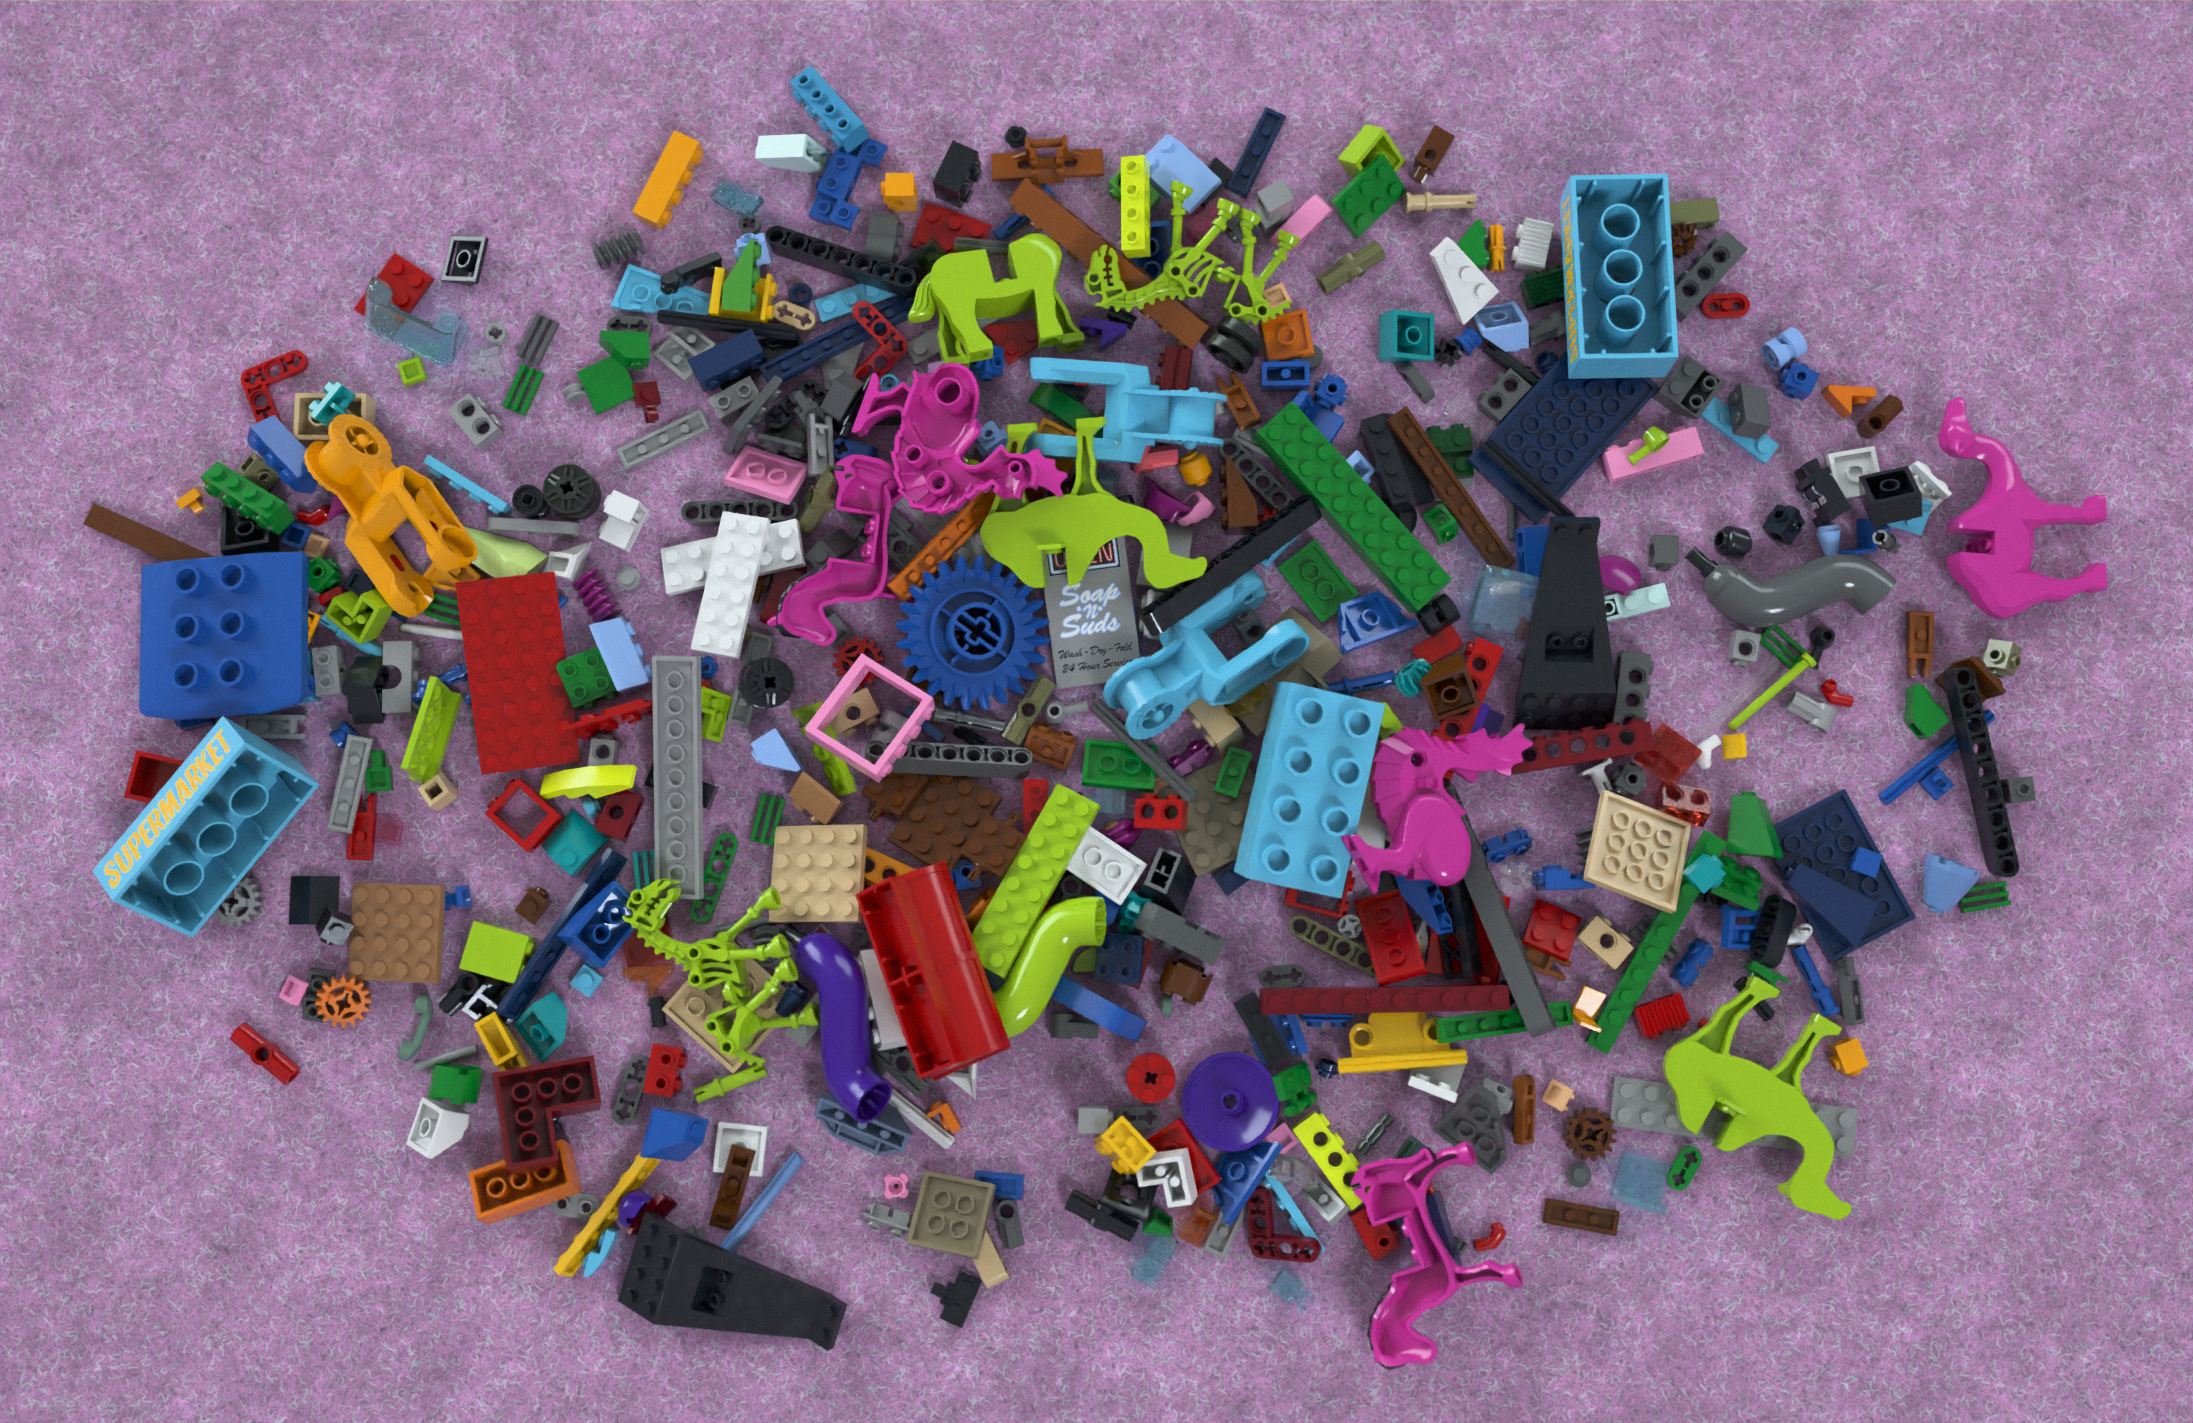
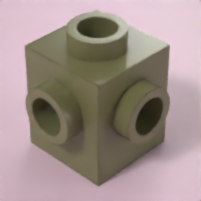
M253 451L237 469L243 477L266 491L269 488H274L280 479L279 474Z
M1989 639L1987 649L1983 652L1981 660L1985 663L1986 669L1991 675L1998 678H2004L2005 675L2014 676L2016 669L2021 664L2020 654L2022 649L2012 641Z

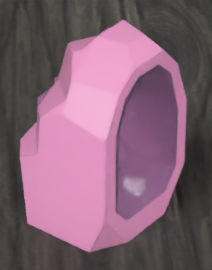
M1196 491L1190 494L1183 502L1193 508V510L1179 514L1176 522L1181 526L1189 527L1194 523L1202 522L1205 518H1209L1217 508L1202 493Z

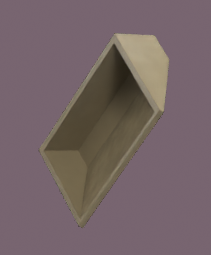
M1292 607L1286 610L1266 630L1268 632V630L1281 621L1293 619L1310 637V644L1307 650L1296 661L1234 703L1223 704L1227 711L1253 739H1256L1266 729L1277 681L1291 682L1308 687L1316 685L1319 689L1328 691L1330 688L1322 677L1345 656L1341 654L1337 646L1326 635Z

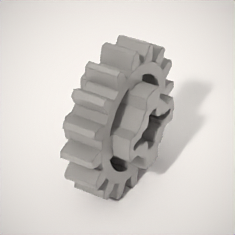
M243 877L215 910L216 912L212 916L213 919L221 918L219 924H228V927L234 928L237 925L245 927L246 921L253 923L255 921L253 915L261 914L257 909L258 906H264V903L259 901V898L264 896V893H257L256 891L260 885L252 884V878L244 879ZM234 898L238 899V904L233 903Z

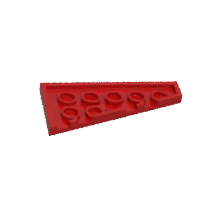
M710 680L701 681V686L714 690ZM643 698L606 708L602 710L603 715L598 716L597 713L585 714L580 716L579 722L570 724L567 720L559 722V725L564 733L579 739L582 738L583 741L597 737V732L603 730L606 733L619 729L620 724L628 722V725L636 724L642 721L641 717L648 714L653 717V700L643 701Z

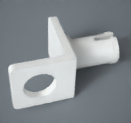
M1601 737L1595 740L1598 748H1606ZM1611 758L1602 760L1603 763L1577 774L1578 777L1586 774L1588 776L1591 775L1599 795L1604 790L1609 791L1613 789L1604 771L1606 765L1613 763Z

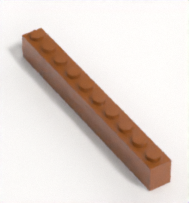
M1024 178L1009 199V202L1013 205L1012 209L1022 217L1025 214L1031 219L1030 224L1039 231H1046L1050 235L1049 238L1055 241L1058 246L1062 244L1067 248L1068 251L1066 253L1076 261L1079 259L1086 264V270H1089L1093 252L1096 250L1099 252L1101 246L1107 245L1106 255L1103 258L1106 268L1103 269V272L1106 271L1107 274L1110 271V268L1107 269V265L1111 261L1107 256V251L1113 248L1118 256L1117 263L1120 278L1125 285L1126 291L1142 288L1155 280L1031 178ZM1105 276L1104 279H1107L1108 283V279H1110L1111 277ZM1169 295L1165 296L1164 301L1156 298L1154 305L1146 302L1144 303V308L1139 311L1147 319L1151 320L1153 318L1159 323L1158 328L1167 335L1172 333L1177 337L1176 342L1185 349H1194L1212 327L1209 322L1176 296L1174 300H1171Z

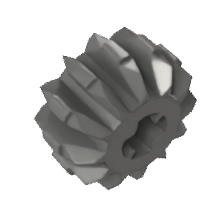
M767 925L756 928L753 935L754 949H757V946L760 945L767 947V944L776 935L780 934L779 927ZM769 956L765 961L756 960L760 966L770 967L778 965L783 961V958H772Z

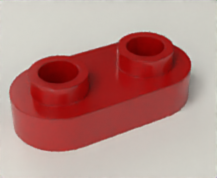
M1741 293L1711 294L1702 301L1700 309L1702 314L1708 319H1738L1748 312L1750 302ZM1732 304H1737L1739 310H1734ZM1709 305H1715L1716 311H1711Z

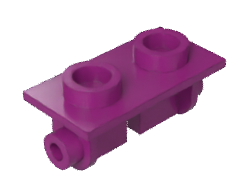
M1203 739L1195 740L1187 746L1186 751L1180 755H1173L1167 763L1183 778L1194 772L1189 764L1193 762L1197 768H1200L1212 759L1211 756L1214 753L1210 749L1209 744Z

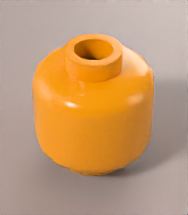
M1193 450L1180 458L1181 462L1178 464V469L1186 484H1195L1196 487H1200L1209 482L1208 477L1212 474L1213 469L1203 452Z

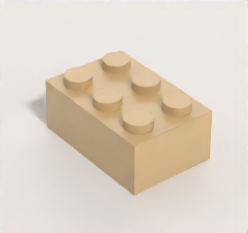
M295 393L293 436L303 446H309L315 441H330L328 428L310 416L312 412L309 409L310 404L314 400L322 401L327 395L326 393ZM354 393L356 396L344 411L349 415L362 417L375 427L376 400L367 393Z

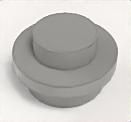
M625 567L618 572L616 580L620 588L632 591L639 586L641 576L635 568Z

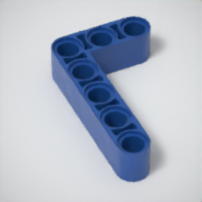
M1064 975L1061 976L1051 998L1111 1032L1136 1043L1148 1022Z

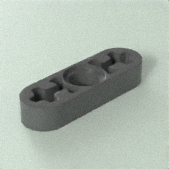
M634 1056L628 1063L612 1112L613 1119L617 1124H629L636 1117L643 1096L649 1064L647 1056ZM640 1060H643L642 1065L646 1066V1069L641 1070L638 1078H643L642 1082L634 1078L629 1079L630 1074L632 1076L636 1075L637 1068L634 1067V1063H638ZM629 1083H635L639 1088V1092L635 1097H631L626 1093V1087ZM622 1098L627 1101H635L634 1105L629 1104L627 1112L630 1113V1117H626L624 1120L621 1119L622 1115L618 1113L626 1105V1102H621Z

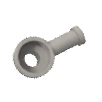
M1057 700L1050 701L1044 707V718L1051 724H1060L1069 714L1088 712L1087 701L1064 705ZM1053 707L1059 709V714L1056 716L1050 713Z

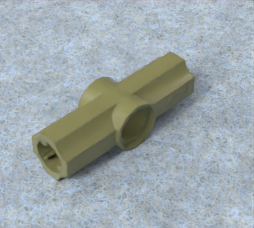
M1374 240L1357 252H1350L1336 262V265L1316 277L1318 286L1322 292L1328 295L1347 282L1349 284L1352 283V279L1357 276H1363L1366 270L1385 259L1384 249L1380 243Z
M834 465L825 467L816 485L809 487L806 493L805 505L797 518L800 528L804 532L811 533L816 531L825 513L831 512L834 508L836 493L839 490Z
M1038 674L1024 699L1019 703L1018 709L1004 730L1002 737L1020 746L1034 721L1038 718L1041 709L1056 684ZM1030 704L1035 707L1036 711L1032 716H1025L1022 713L1025 705Z

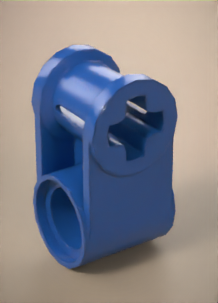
M837 438L833 441V453L836 461H840L844 457L853 454L876 458L878 453L877 448L868 444ZM845 446L848 452H843L842 455H839L837 449Z

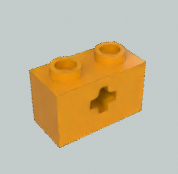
M885 173V181H881V195L883 196L884 204H888L889 211H917L918 189L914 173Z

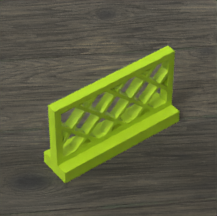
M434 676L429 678L400 767L410 775V781L425 784L436 774H439L463 699L460 693L452 692L438 677Z

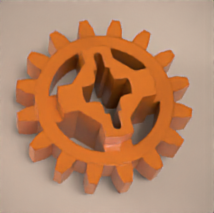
M342 974L341 980H337L332 976L331 984L327 982L322 983L324 990L317 991V996L320 998L315 1000V1005L321 1006L317 1009V1014H324L323 1022L330 1019L332 1020V1027H335L337 1022H339L342 1028H345L346 1022H350L354 1026L356 1018L364 1019L362 1012H369L370 1007L367 1004L371 1003V997L366 996L370 993L369 987L362 989L364 985L363 980L356 983L354 975L347 980L345 974ZM353 990L358 992L361 1000L354 997ZM347 994L348 1001H345L339 1009V1001H342ZM326 1002L333 1006V1012L328 1009Z

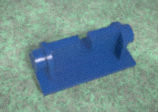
M1519 828L1504 834L1505 843L1502 842L1500 836L1483 841L1484 844L1480 846L1483 853H1486L1485 858L1487 862L1496 864L1504 861L1507 856L1513 854L1519 856L1528 852L1531 848L1532 837L1528 836L1526 829L1521 830Z
M1695 938L1687 946L1681 960L1674 965L1669 977L1678 981L1686 989L1689 985L1692 986L1701 973L1695 966L1699 965L1704 968L1714 955L1712 953L1714 948L1710 946L1709 942Z

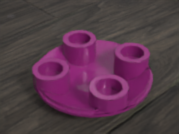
M1608 555L1599 559L1602 586L1617 591L1622 596L1629 595L1630 591L1639 586L1641 573L1630 560L1615 555Z

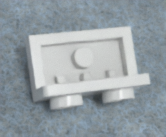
M1916 461L1908 466L1922 493V499L1933 502L1929 513L1943 500L1952 495L1948 490L1947 484L1942 480H1938L1926 464Z

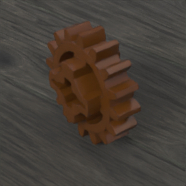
M1583 1107V1113L1579 1110H1574V1118L1567 1116L1570 1124L1563 1125V1128L1568 1130V1133L1562 1135V1138L1569 1139V1142L1565 1145L1566 1148H1574L1572 1154L1574 1156L1580 1154V1158L1585 1161L1588 1155L1592 1161H1596V1155L1604 1159L1605 1150L1613 1151L1609 1146L1610 1142H1617L1616 1139L1612 1138V1134L1617 1133V1130L1610 1127L1614 1121L1610 1119L1605 1120L1608 1114L1606 1112L1599 1114V1109L1593 1107L1591 1112L1588 1107ZM1587 1118H1596L1600 1122L1591 1124ZM1578 1124V1132L1576 1135H1574L1575 1128ZM1588 1129L1594 1131L1592 1139L1585 1137L1588 1135ZM1605 1133L1604 1140L1601 1142L1602 1136ZM1589 1144L1593 1150H1584L1580 1146Z

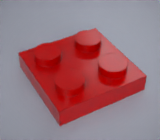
M1537 898L1532 907L1521 942L1558 960L1567 962L1582 917Z

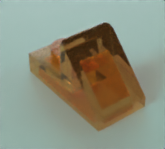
M676 965L623 968V978L630 977V982L645 981V976H647L648 996H652L674 973Z

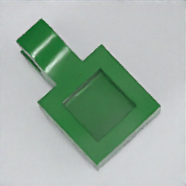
M385 750L371 751L372 768H367L366 792L394 790L392 766L385 767Z
M1747 959L1743 967L1749 971V977L1756 976L1761 980L1764 979L1776 989H1778L1776 987L1778 980L1785 983L1789 981L1785 976L1777 975L1754 960Z

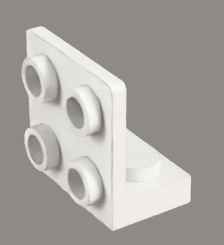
M1466 1064L1411 1069L1406 1084L1455 1103L1458 1095L1456 1091Z

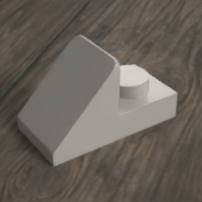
M1319 1176L1301 1192L1332 1227L1350 1210Z

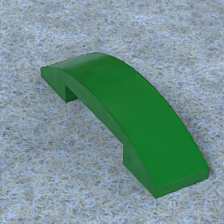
M1043 382L1028 399L1031 404L1046 415L1050 413L1076 433V419L1096 417L1068 395ZM1103 427L1098 430L1094 438H1103Z

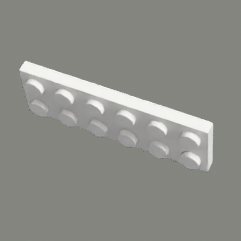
M726 511L722 512L690 648L692 651L739 659L771 521L768 518Z
M791 519L770 524L758 576L806 566L799 521ZM717 536L661 549L666 594L672 596L705 588Z

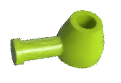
M1655 426L1649 428L1643 434L1645 446L1632 455L1627 456L1628 461L1635 466L1637 462L1648 454L1659 451L1670 441L1668 434Z

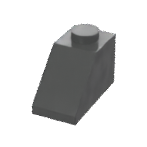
M841 528L820 540L804 557L815 569H819L822 565L827 564L829 557L844 559L858 544Z

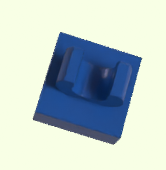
M1935 767L1918 782L1934 801L1938 800L1954 786L1953 782L1939 767Z

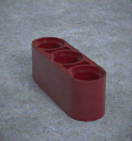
M807 566L777 572L760 615L761 623L767 624V621L776 615L781 594L791 582L796 581L804 573H807Z

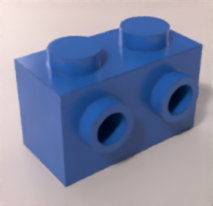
M1293 359L1289 362H1279V360L1262 362L1260 367V392H1296L1301 389L1308 391L1310 386L1309 361Z

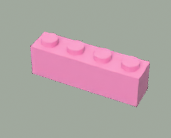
M1684 425L1673 429V433L1668 434L1670 441L1663 448L1655 453L1648 454L1637 462L1635 466L1628 461L1627 456L1632 455L1645 446L1642 438L1628 442V446L1620 448L1619 445H1614L1606 448V452L1600 459L1608 483L1699 458L1704 454L1696 426L1687 428Z

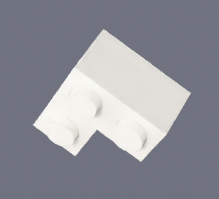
M613 490L612 494L608 495L604 501L603 507L605 509L603 512L609 517L600 526L599 538L603 542L630 553L649 510L640 501Z
M1188 1148L1156 1152L1136 1173L1139 1187L1163 1184L1168 1208L1192 1205L1198 1196Z

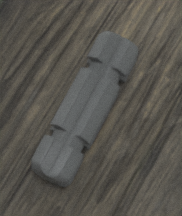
M1387 1112L1381 1114L1378 1118L1379 1121L1375 1122L1363 1136L1365 1138L1357 1143L1356 1149L1363 1155L1369 1153L1372 1149V1144L1375 1145L1387 1131L1386 1128L1393 1124L1394 1118Z

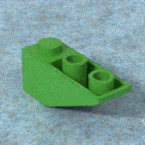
M750 239L724 282L722 309L752 312L754 307L758 306L759 294L755 293L756 283L760 281V269H757V259L761 258L762 246L758 244V239Z

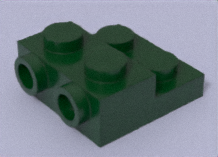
M1453 424L1449 426L1450 429L1441 430L1440 426L1426 428L1425 433L1458 479L1473 478V467L1466 461L1473 451L1470 427L1464 428L1463 424Z

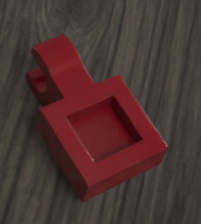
M657 381L633 383L632 390L636 408H643L646 424L655 423L659 420L658 411L655 406L661 404Z

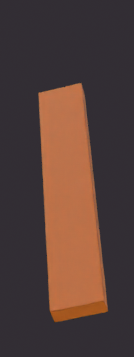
M990 489L986 493L982 491L972 501H968L887 584V587L902 602H906L911 597L908 588L911 585L919 588L923 585L921 574L925 571L933 574L937 570L938 563L946 561L984 522L996 494Z

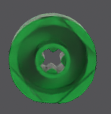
M447 1062L434 1063L428 1099L442 1101L443 1098L450 1099L449 1103L464 1105L465 1102L478 1103L483 1069L465 1064L449 1065Z

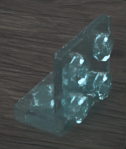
M1623 1150L1610 1197L1665 1216L1667 1206L1662 1204L1661 1200L1671 1165Z

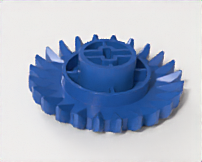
M981 555L975 558L971 569H967L964 556H959L955 560L953 572L950 571L945 561L938 563V579H935L928 571L922 573L921 579L925 589L922 590L915 585H911L908 588V592L915 602L913 604L907 602L900 604L899 609L908 616V620L895 623L897 630L906 633V638L896 642V648L908 650L909 656L903 659L901 665L904 668L915 666L917 669L911 678L913 684L926 680L928 685L925 693L932 697L938 691L943 692L942 704L946 707L951 705L955 697H958L959 705L963 711L970 709L972 699H976L977 705L981 710H988L989 696L991 695L1000 705L1007 704L1008 700L1004 691L1006 688L1016 695L1023 694L1024 689L1017 679L1020 677L1028 681L1036 680L1037 675L1027 666L1029 663H1045L1046 658L1034 652V647L1050 643L1049 638L1036 635L1037 629L1050 623L1049 619L1034 618L1032 614L1043 606V600L1027 602L1025 599L1033 587L1023 585L1017 589L1014 584L1018 576L1012 571L1004 578L1001 577L1003 564L998 561L988 571H984V557ZM965 611H975L982 615L981 617L973 618ZM977 626L979 630L976 634L979 637L971 640L969 635L972 631L969 629ZM954 633H956L959 636L957 641L954 636ZM975 647L983 655H972L966 652V650Z

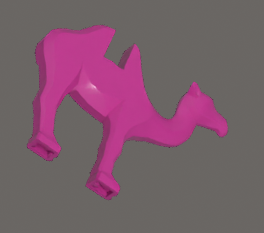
M1957 397L1949 400L1946 404L1945 415L1939 433V446L1951 457L1979 460L1985 465L1988 474L1987 484L1980 500L1963 513L1952 518L1948 522L1946 532L1980 535L1968 539L1965 552L1946 556L1949 573L1966 589L1972 602L1986 615L1998 620H2004L2021 613L2039 602L2056 603L2083 591L2086 593H2096L2106 590L2107 568L2105 563L2096 562L2095 564H2088L2081 574L2065 580L2047 577L2030 570L2034 553V529L2042 525H2060L2065 523L2096 525L2104 522L2107 519L2105 495L2087 497L2081 507H2072L2066 504H2048L2039 498L2023 480L2011 452L2003 443L1993 437L1974 433L1968 423L1964 398Z

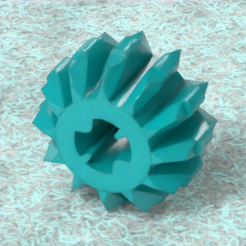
M1422 658L1415 659L1405 667H1402L1393 679L1400 693L1405 697H1412L1417 693H1421L1423 689L1420 680L1432 668L1431 665Z

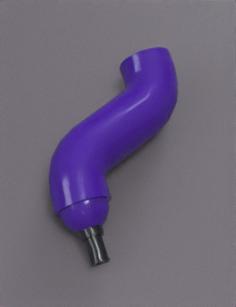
M785 924L781 928L780 934L793 944L800 972L812 981L818 992L821 1060L828 1088L846 1113L859 1123H868L880 1115L888 1105L892 1095V1086L875 1070L872 1063L869 995L862 967L849 948L832 934L801 933L792 924Z

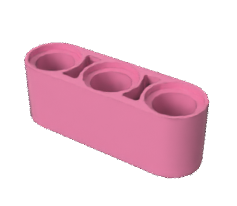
M1315 194L1279 230L1289 232L1300 238V242L1295 247L1297 249L1306 240L1305 237L1310 232L1313 233L1322 224L1321 221L1326 216L1329 217L1334 209L1318 194ZM1279 230L1270 239V242L1277 249H1279L1277 246L1279 243L1277 240Z

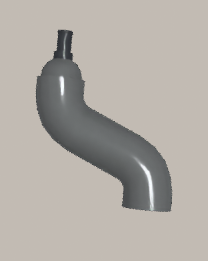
M1696 546L1684 557L1701 571L1699 574L1704 578L1705 593L1710 598L1708 602L1731 620L1749 627H1772L1785 624L1838 601H1846L1860 614H1864L1880 602L1897 581L1887 570L1878 564L1856 554H1833L1820 557L1766 580H1758L1744 567L1738 568L1733 564H1717L1714 560L1710 561Z

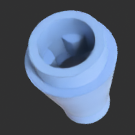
M1831 524L1817 527L1818 533L1816 535L1824 556L1839 554L1841 529H1838V525Z

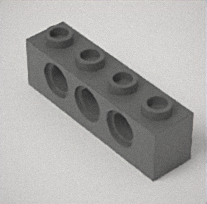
M1728 231L1721 237L1716 235L1707 245L1710 247V250L1706 254L1701 251L1692 261L1695 266L1691 270L1686 268L1677 278L1680 282L1674 288L1676 319L1679 322H1682L1748 250ZM1713 255L1718 256L1721 259V263L1716 262L1713 259ZM1697 272H1702L1706 279H1701ZM1682 289L1689 290L1691 296L1684 295Z
M1626 650L1617 653L1614 675L1617 694L1610 723L1619 722V725L1623 726L1624 718L1628 720L1644 718V722L1646 721L1647 708H1645V700L1649 698L1651 689L1650 685H1648L1649 675L1651 676L1654 663L1651 661V654ZM1630 672H1634L1638 676L1636 684L1629 680ZM1627 695H1630L1634 698V707H1630L1627 705ZM1629 731L1621 733L1620 741L1623 744L1629 745L1634 741V735ZM1606 737V744H1605V746L1608 747L1609 744H1610V741H1609L1608 737Z

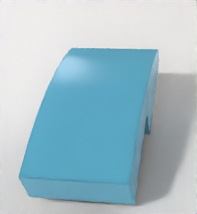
M610 1227L606 1232H602L598 1247H601V1250L594 1249L584 1257L582 1268L585 1271L583 1277H590L606 1261L615 1246L621 1229Z

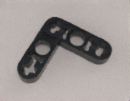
M813 380L803 381L766 413L764 421L766 429L772 433H779L797 419L794 412L786 408V404L791 402L788 396L794 391L801 390L805 398L810 397L813 401H815V398L818 399L816 402L819 406L824 401L827 392ZM805 389H807V390L814 389L813 395L810 394V393H808V394L806 395V394H805ZM778 417H780L779 424L776 422L773 424L771 423V418L777 419ZM832 417V425L839 434L842 426H836V419Z

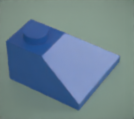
M653 1107L640 1156L683 1162L703 1144L709 1119L691 1112Z

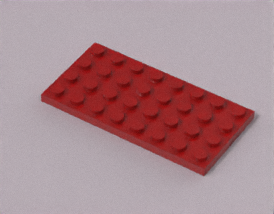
M555 572L455 582L481 775L580 762L577 738L562 732L559 722L567 720L570 724L575 723L573 705L556 668L558 662L566 659Z

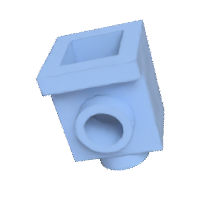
M1358 450L1345 458L1368 485L1372 481L1370 476L1376 471Z

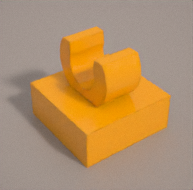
M198 486L176 500L175 503L180 509L189 506L195 514H198L206 508L199 499L205 493Z

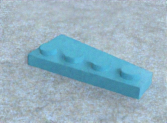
M628 264L611 304L613 309L658 314V311L662 309L710 316L708 312L711 295L686 285L679 288L675 294L665 295L660 290V275Z

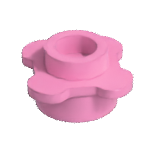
M888 1174L885 1176L886 1191L884 1195L886 1198L891 1199L892 1197L899 1196L906 1198L909 1191L906 1189L908 1176L906 1174H901L900 1176Z

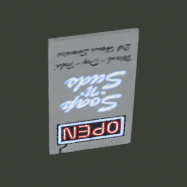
M1125 536L1114 538L1104 544L1094 557L1084 579L1072 586H1068L1065 548H1063L1062 553L1046 554L1048 587L1044 588L1047 615L1050 622L1049 630L1057 689L1107 683L1108 679L1120 667L1125 666L1127 662L1141 658Z

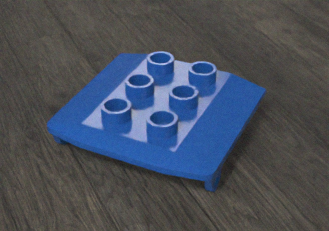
M302 551L267 552L175 560L142 566L140 712L147 717L182 721L221 718L222 716L260 715L296 706L303 701L304 697L313 696L316 692L315 678L310 675L308 666L309 556Z

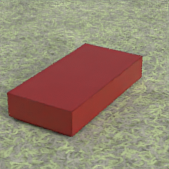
M1450 625L1410 650L1415 659L1424 658L1431 665L1464 644L1453 626Z

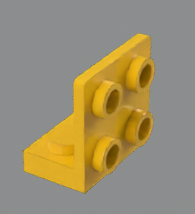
M1122 1115L1103 1134L1095 1135L1092 1138L1096 1143L1094 1148L1102 1156L1107 1155L1113 1161L1111 1166L1119 1174L1137 1173L1156 1153L1155 1149Z

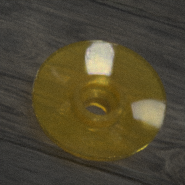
M1262 683L1234 703L1225 704V712L1230 716L1254 713L1269 694L1267 685Z

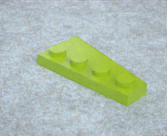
M822 701L790 711L793 718H799L803 726L800 730L804 738L807 737L804 729L823 705ZM830 723L823 733L837 741V734ZM811 740L814 746L811 751L815 758L823 762L822 771L836 796H843L857 791L854 778L850 774L846 762Z

